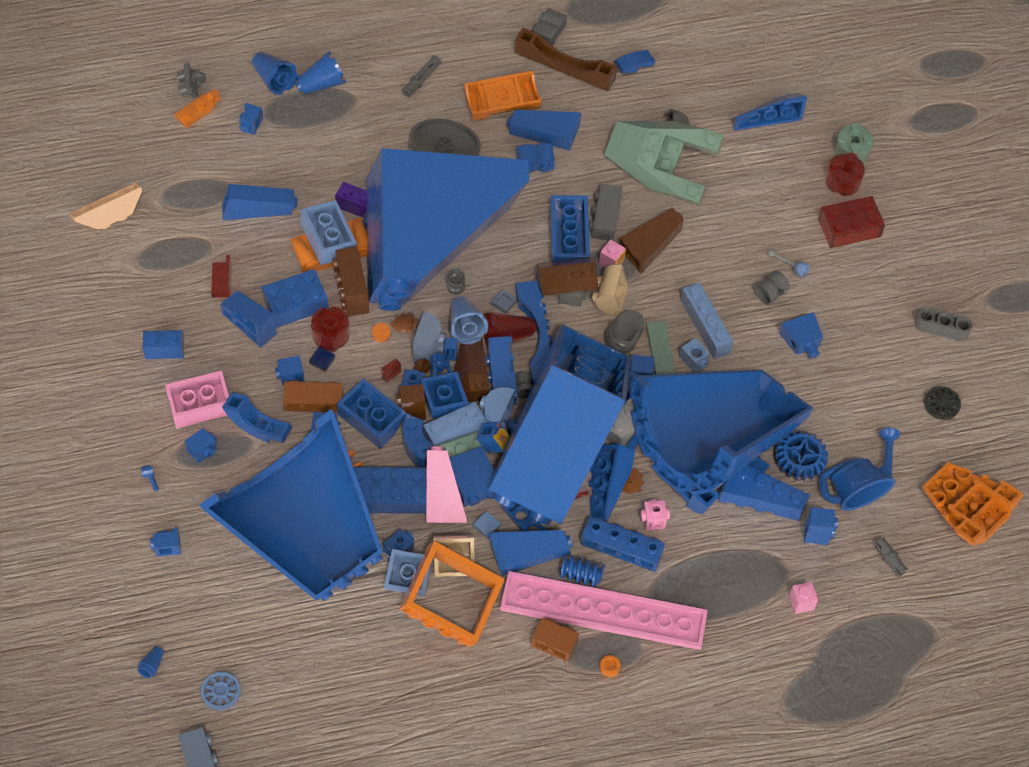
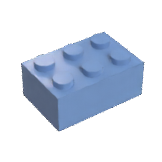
M336 200L301 209L300 224L320 265L333 262L332 258H336L335 250L355 247L357 245Z

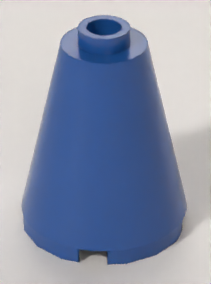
M330 51L325 53L297 78L298 82L295 84L300 93L308 94L346 83V79H341L343 73L335 58L329 57L332 54Z
M258 52L252 59L253 67L268 89L274 94H284L282 93L286 89L289 91L296 83L298 73H296L297 68L293 63L264 52Z

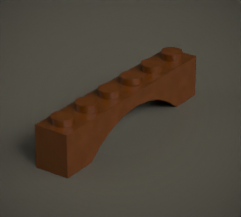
M522 28L515 39L514 53L605 91H609L616 80V65L603 60H583L569 56L551 46L536 32Z

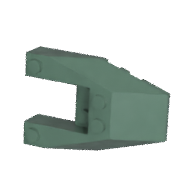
M616 121L604 155L648 189L700 207L706 191L705 186L674 176L673 174L684 145L718 156L724 142V135L705 128L675 121Z

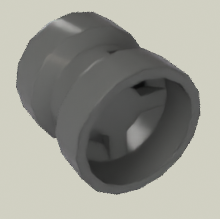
M453 269L447 274V290L449 293L459 295L464 292L465 274L461 270Z
M521 372L515 375L517 397L528 398L533 387L532 374Z

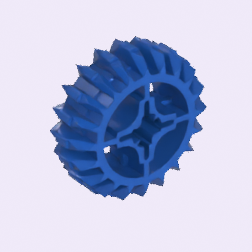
M799 430L797 434L792 431L789 436L787 435L783 440H780L778 447H776L775 459L778 461V467H782V473L788 472V478L793 475L795 480L801 477L803 482L807 477L810 480L814 478V475L818 477L825 470V465L828 462V451L825 450L826 444H821V438L816 440L815 434L810 436L808 431L802 434Z

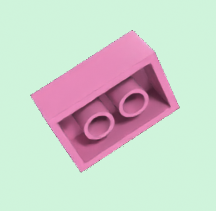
M222 370L165 385L176 429L227 416L222 407L229 394Z

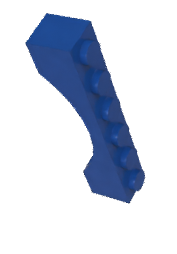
M538 281L516 283L518 308L532 321L539 337V347L530 362L532 385L552 344V336L548 335L547 330H550L549 320L545 319L544 314H547L546 304L542 303L544 296L542 295L541 287L539 288Z

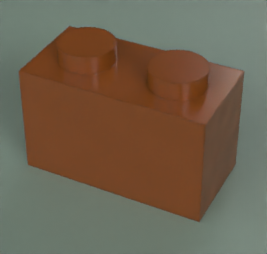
M541 618L533 634L531 647L569 662L578 643L579 633L571 627L558 625L552 619L546 620Z

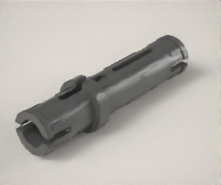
M433 55L422 69L410 78L409 83L402 89V93L406 97H410L418 88L423 86V82L442 63L440 58Z

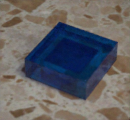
M318 347L310 358L309 364L326 372L334 361L335 354Z

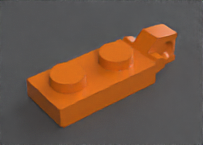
M214 89L208 94L201 95L175 113V118L185 128L190 127L214 110L216 102L221 100L220 93Z

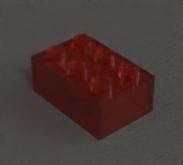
M873 196L822 206L818 217L830 248L880 238L885 227Z

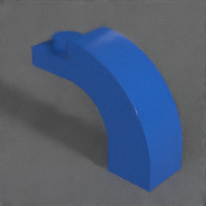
M231 392L222 407L227 416L238 427L268 443L271 440L284 443L292 430L290 423L270 418L259 412L252 405L248 396Z

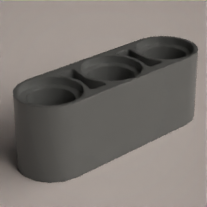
M922 308L918 313L915 326L922 332L963 341L969 336L972 321L967 317L931 308Z

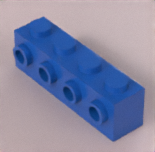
M591 516L581 537L582 546L653 572L657 570L665 547V543L657 538H649L643 536L638 531H629L621 525H613L605 522L602 518Z

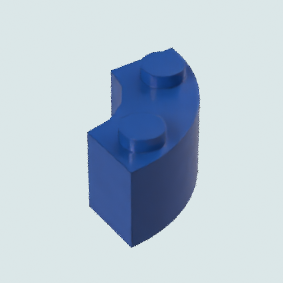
M406 414L403 421V445L405 452L417 467L426 468L427 450H431L433 444L423 435L424 421Z

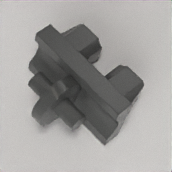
M189 62L184 63V69L177 72V78L180 83L185 82L178 86L179 93L182 96L190 94L193 98H197V86H201L206 81V75L200 72L199 69H191Z

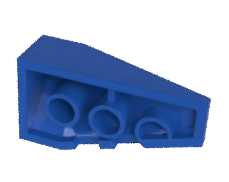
M795 93L775 98L735 117L733 129L736 131L801 121L807 96Z
M621 444L602 445L589 470L591 472L589 487L592 488V496L590 498L591 517H599L608 521L632 471L635 456L634 450Z

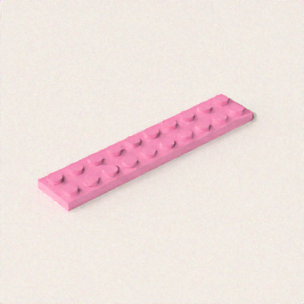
M508 571L500 611L540 619L544 618L546 620L552 619L560 623L701 650L708 612L706 609Z

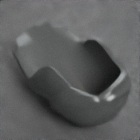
M626 310L624 313L621 312L606 332L607 345L623 354L631 352L637 345L644 330L645 321L643 320V315L630 310Z

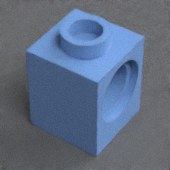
M694 338L681 347L679 357L693 372H696L699 369H704L709 364L710 352Z

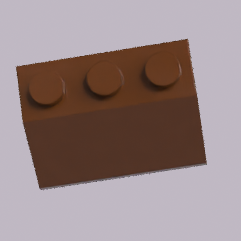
M595 257L544 262L539 265L543 296L599 290Z

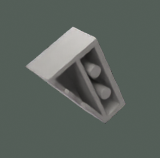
M629 398L623 405L606 438L610 443L625 446L635 435L631 410H635L634 400Z

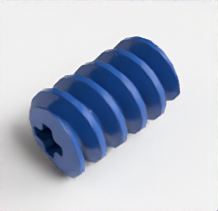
M566 553L561 568V578L564 579L568 574L569 580L572 581L576 576L577 583L584 579V585H588L592 581V587L595 588L598 583L599 585L601 583L605 564L599 569L598 562L590 566V560H587L583 564L581 557L575 562L574 555L568 560Z

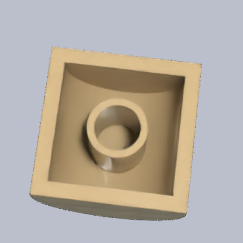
M610 265L604 269L602 276L597 277L599 291H594L593 302L596 303L597 308L601 312L619 316L623 311L628 284L622 265Z
M474 535L433 536V542L435 541L475 563ZM434 558L435 577L467 576Z

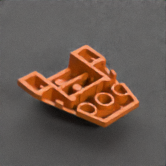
M949 462L922 487L923 491L955 533L973 546L979 543L984 544L1010 518L1012 510L1023 497L1021 491L1001 480L998 483L989 480L987 475L983 474L980 477L971 474V470Z

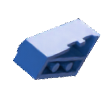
M236 291L220 304L222 314L260 348L277 335L275 315L248 298L245 294Z
M512 337L488 338V355L485 357L487 367L490 370L488 372L489 383L492 386L490 392L500 387L514 389V405H517L516 377L513 366L514 357L511 350Z

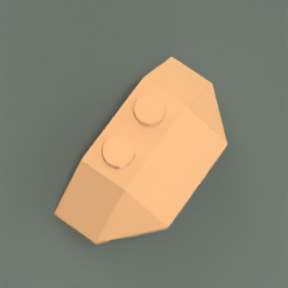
M134 182L127 187L70 212L69 215L75 222L98 230L106 229L112 223L123 221L133 213L142 188Z

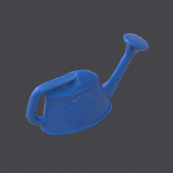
M891 427L880 430L879 437L885 441L884 463L880 468L872 464L869 459L859 457L846 460L822 472L819 477V485L823 498L832 504H840L841 509L844 511H850L864 507L888 493L896 482L892 477L893 444L900 437V431ZM830 476L838 496H833L829 493L827 479Z

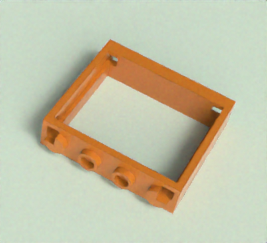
M434 541L428 545L399 610L408 614L409 618H416L422 621L424 626L439 630L441 635L458 640L460 645L464 644L471 647L478 642L505 579ZM433 558L491 588L472 633L414 603V599Z

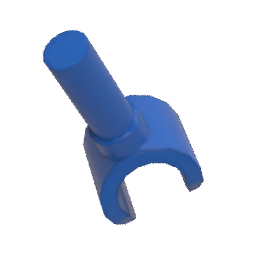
M150 465L142 466L143 478L149 477L154 491H158L159 488L156 484L152 467Z

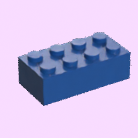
M551 195V260L561 261L590 257L588 195Z
M354 467L369 513L426 514L427 468Z

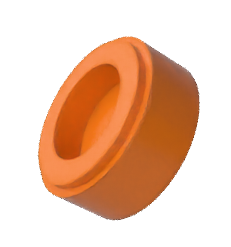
M377 323L373 326L372 337L375 341L385 342L390 338L391 329L387 324Z
M607 655L602 658L600 671L603 675L614 677L619 673L621 663L617 657Z

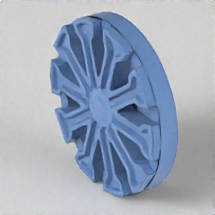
M213 673L202 684V699L209 708L216 711L229 709L234 706L240 697V684L236 677L230 673ZM216 677L220 678V682L215 680ZM223 699L226 702V705H222Z

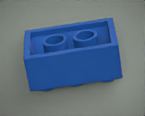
M365 379L359 382L337 403L338 415L379 449L394 437L406 416V412Z

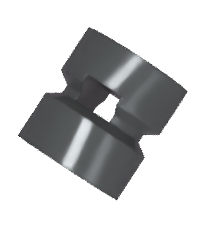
M775 270L766 279L755 285L754 290L757 297L763 303L770 305L789 290L790 284L785 275Z

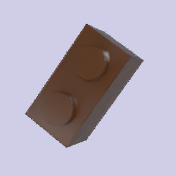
M423 384L400 386L401 394H397L398 406L406 414L421 420H427Z

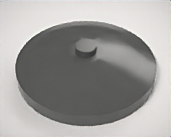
M439 118L424 120L417 123L410 132L409 146L412 151L479 156L481 143L476 133L469 127L453 120Z

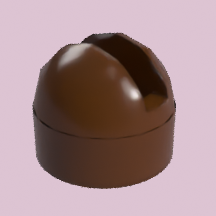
M427 359L415 361L414 370L424 374L429 372L430 364Z

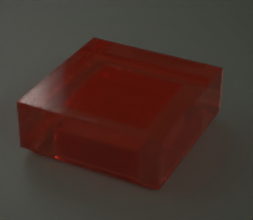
M394 359L382 368V379L386 383L401 373V363L398 359Z

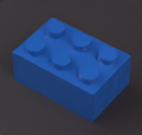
M315 269L261 286L267 309L275 315L276 328L329 310L328 297Z

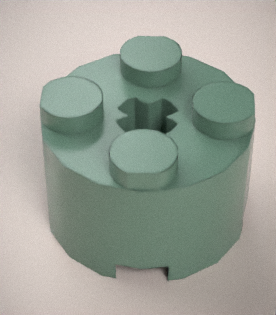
M852 123L842 128L836 141L835 156L845 165H848V163L856 164V166L864 164L869 158L874 141L873 135L859 123Z

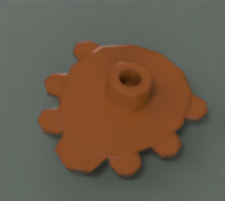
M401 313L400 317L395 316V320L390 322L394 329L399 332H413V328L418 326L415 323L418 319L414 317L413 313Z
M636 468L632 469L622 491L627 494L640 493L642 491L640 487L645 483L641 480L643 474H639V470Z

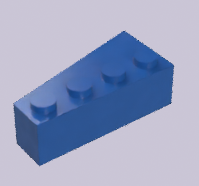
M747 465L726 482L719 502L725 504L726 502L733 503L742 508L746 506L754 508L755 511H767L776 516L799 521L807 506L810 495Z

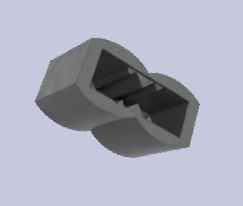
M548 8L545 12H542L539 22L533 25L532 31L538 33L553 46L567 24V15Z

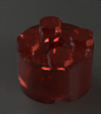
M854 153L835 156L830 160L825 181L827 187L834 193L835 191L841 193L840 195L842 196L855 194L859 190L864 177V164Z
M334 306L326 309L323 307L313 314L311 320L312 338L317 346L330 352H336L348 342L350 326L348 316L344 310Z

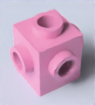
M653 499L645 502L644 509L640 512L641 521L645 523V530L665 529L667 519H670L669 507H665V500Z

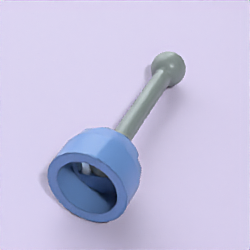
M773 249L768 251L769 256H774L793 266L798 276L804 278L808 273L809 264L802 261L795 264L776 254Z

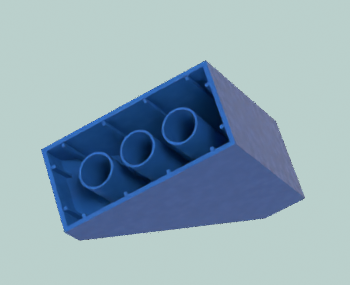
M382 148L367 176L369 303H379V309L384 311L401 309L402 305H405L511 208L529 182V160Z
M561 324L492 477L489 490L495 492L493 497L497 502L511 508L515 507L516 503L530 509L529 515L539 523L549 525L553 520L562 524L626 401L629 356Z

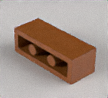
M296 380L285 382L283 394L284 411L328 412L332 409L334 413H338L337 403L343 398L344 394L343 383L299 382Z

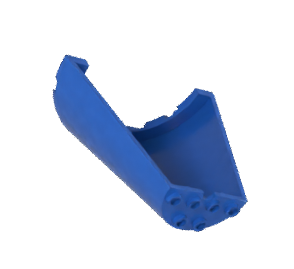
M763 370L632 376L630 399L634 400L635 409L631 410V416L638 442L645 457L650 456L654 463L652 468L667 484L678 491H687L692 495L708 493L720 487L803 424L813 410L812 406L790 391L786 394L783 385Z
M332 409L315 420L316 429H313L303 439L304 441L247 482H243L230 489L228 493L225 491L215 493L199 504L212 518L315 600L322 599L323 601L333 595L332 592L338 588L345 589L353 583L351 580L354 577H362L369 571L368 567L371 564L375 565L383 559L381 556L383 551L337 418Z

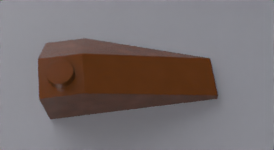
M482 337L480 341L473 344H460L453 371L458 372L468 402L481 401L482 397L487 396L490 392Z

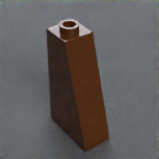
M672 207L620 238L619 245L626 248L625 257L640 274L649 267L682 231L683 217Z

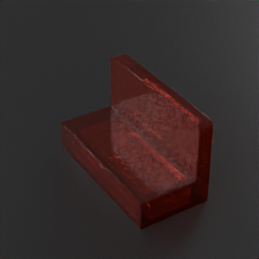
M226 255V262H213L212 298H228L231 296L232 264L230 255Z

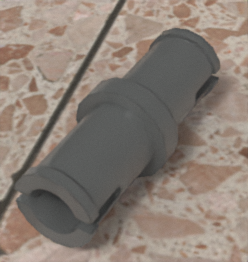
M885 537L874 544L884 556V561L889 563L898 577L909 570L898 557L899 553L892 549Z

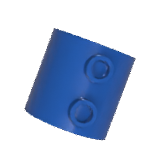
M458 372L437 375V380H433V376L420 379L432 418L438 419L469 405Z

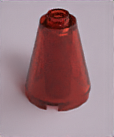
M496 312L484 314L488 323L487 334H483L487 348L488 338L511 336L512 343L533 336L534 332L537 331V324L531 317Z

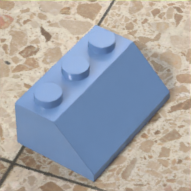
M473 402L424 424L423 435L435 447V444L479 430L482 423H486V420L476 402Z

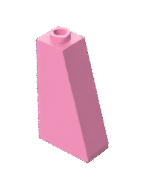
M431 447V450H427L426 523H467L448 452L443 451V447Z

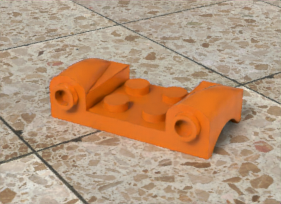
M533 71L464 83V93L472 121L489 118L490 114L521 108L523 110L541 108L542 101L537 92Z
M361 217L347 221L357 242L356 246L358 247L360 258L368 256L367 232ZM306 234L290 238L292 250L295 252L302 273L315 269L317 272L334 266L333 262L324 265L319 264Z

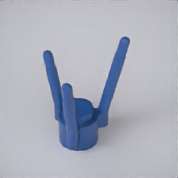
M435 353L430 357V377L433 376V380H437V373H442L445 368H447L448 373L453 372L450 367V361L445 360L443 354Z

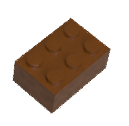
M358 247L335 250L336 258H332L333 270L338 283V294L341 296L342 310H346L347 317L369 313L368 290Z

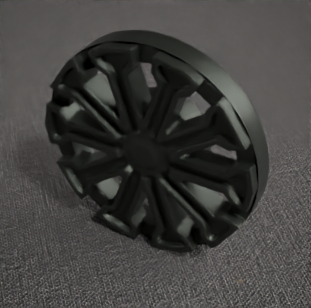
M938 386L928 391L924 405L927 412L934 418L949 420L958 414L961 408V399L951 388Z

